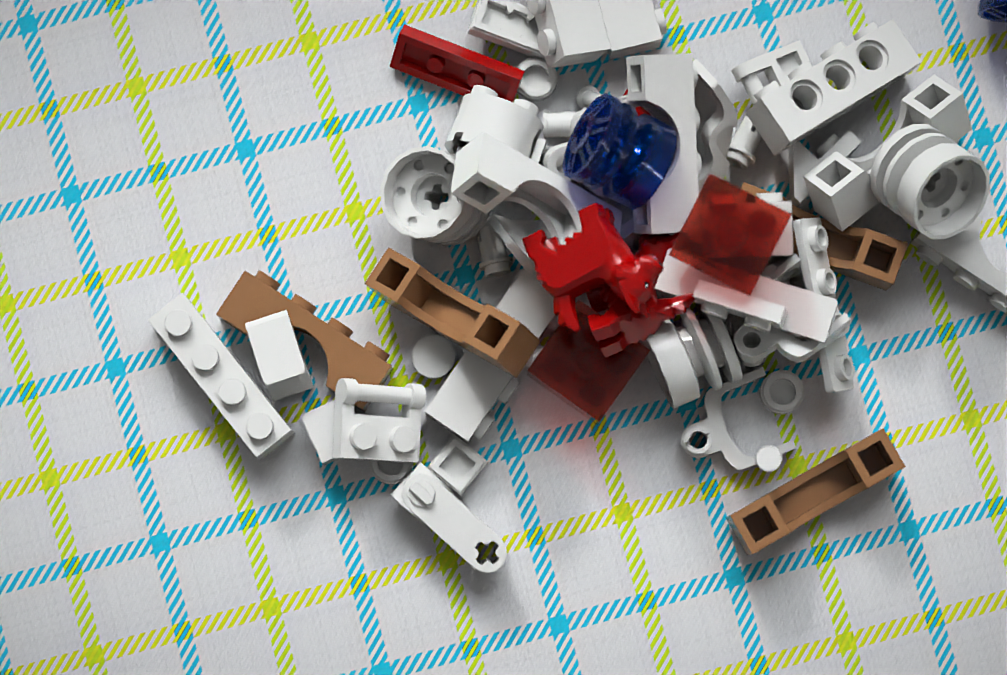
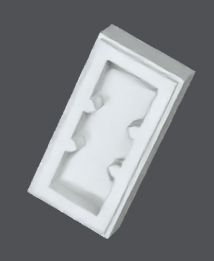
M477 0L468 28V34L530 57L545 59V56L540 53L538 48L537 36L539 31L535 15L529 11L528 7L510 0Z

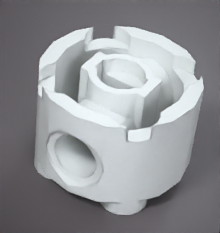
M474 85L471 93L465 94L462 98L458 115L444 146L449 153L455 154L457 149L461 150L480 133L485 132L531 158L536 141L544 128L542 121L537 117L539 108L535 104L523 99H515L514 103L497 97L498 94L486 86Z

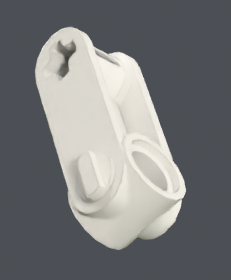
M421 462L391 493L405 509L421 523H425L473 568L480 572L490 573L498 570L504 564L507 550L502 539L452 494V490ZM492 541L497 544L494 548V552L497 555L496 560L491 562L485 559L481 563L478 562L476 558L479 552L476 545L479 542L485 545L490 544Z

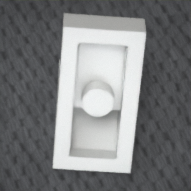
M850 130L840 139L833 134L816 151L821 157L819 160L800 142L789 147V201H792L793 205L799 207L809 197L803 176L835 151L848 158L860 145L861 141Z
M287 310L245 323L263 383L267 386L272 401L314 388Z

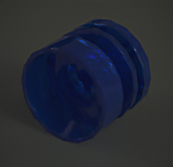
M604 93L586 108L569 138L563 158L562 168L564 176L576 182H582L584 186L593 190L602 187L604 196L635 210L643 206L654 195L671 166L677 142L675 128L645 113L638 116L635 107L621 103L620 99Z

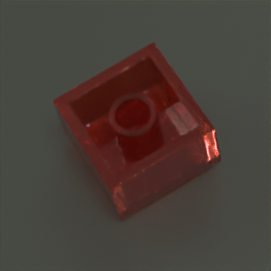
M710 173L668 255L750 296L792 213L714 173Z
M578 299L575 303V309L581 328L580 331L574 332L566 325H559L527 370V376L598 425L646 358L650 349L640 342L631 343L622 351L605 358L600 349V341L596 342L591 332L587 317L594 313L600 314Z

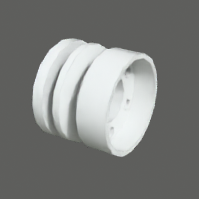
M912 124L898 130L885 141L874 158L870 172V186L874 196L880 203L888 207L893 213L901 216L905 222L921 234L931 239H947L961 233L975 221L985 206L990 190V174L983 161L957 145L937 129L928 124Z
M429 146L411 148L397 156L387 168L380 187L381 207L388 222L400 233L442 246L458 245L476 236L487 222L490 211L486 214L451 194L456 160L454 154ZM441 197H449L447 202L440 203Z
M696 303V308L700 320L696 319L689 307L686 309L685 314L680 315L683 327L676 330L674 324L669 319L663 321L654 334H651L644 341L641 340L656 379L672 408H677L701 397L697 379L699 376L704 375L714 390L723 388L718 369L720 367L730 383L743 379L739 357L734 349V336L727 321L702 312V304Z

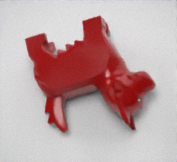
M595 202L579 210L581 232H574L573 238L566 237V244L560 245L559 239L556 236L547 239L544 230L541 229L522 238L528 257L535 263L537 280L553 297V313L558 315V325H566L574 332H579L581 328L575 309V298L604 283H607L616 296L626 302L635 314L640 312L647 319L651 318L646 302L654 294L653 282L663 272L664 267L654 255L648 254L635 257L632 254L629 246L615 228V218L609 208L604 209L603 205Z
M678 232L674 235L641 234L638 238L639 249L634 256L641 257L651 254L663 265L669 248L678 249L699 256L698 251L683 250L684 245L690 238L689 232H681V234ZM657 277L653 282L654 294L646 302L651 314V318L647 319L640 312L635 314L627 303L619 299L608 284L604 283L586 292L594 314L587 316L591 332L596 342L600 341V349L606 358L622 351L631 343L646 340L659 329L663 321L673 319L676 315L685 314L686 309L695 300L694 294L689 293L668 299H658L655 290ZM608 309L604 315L600 316L595 314L597 312Z

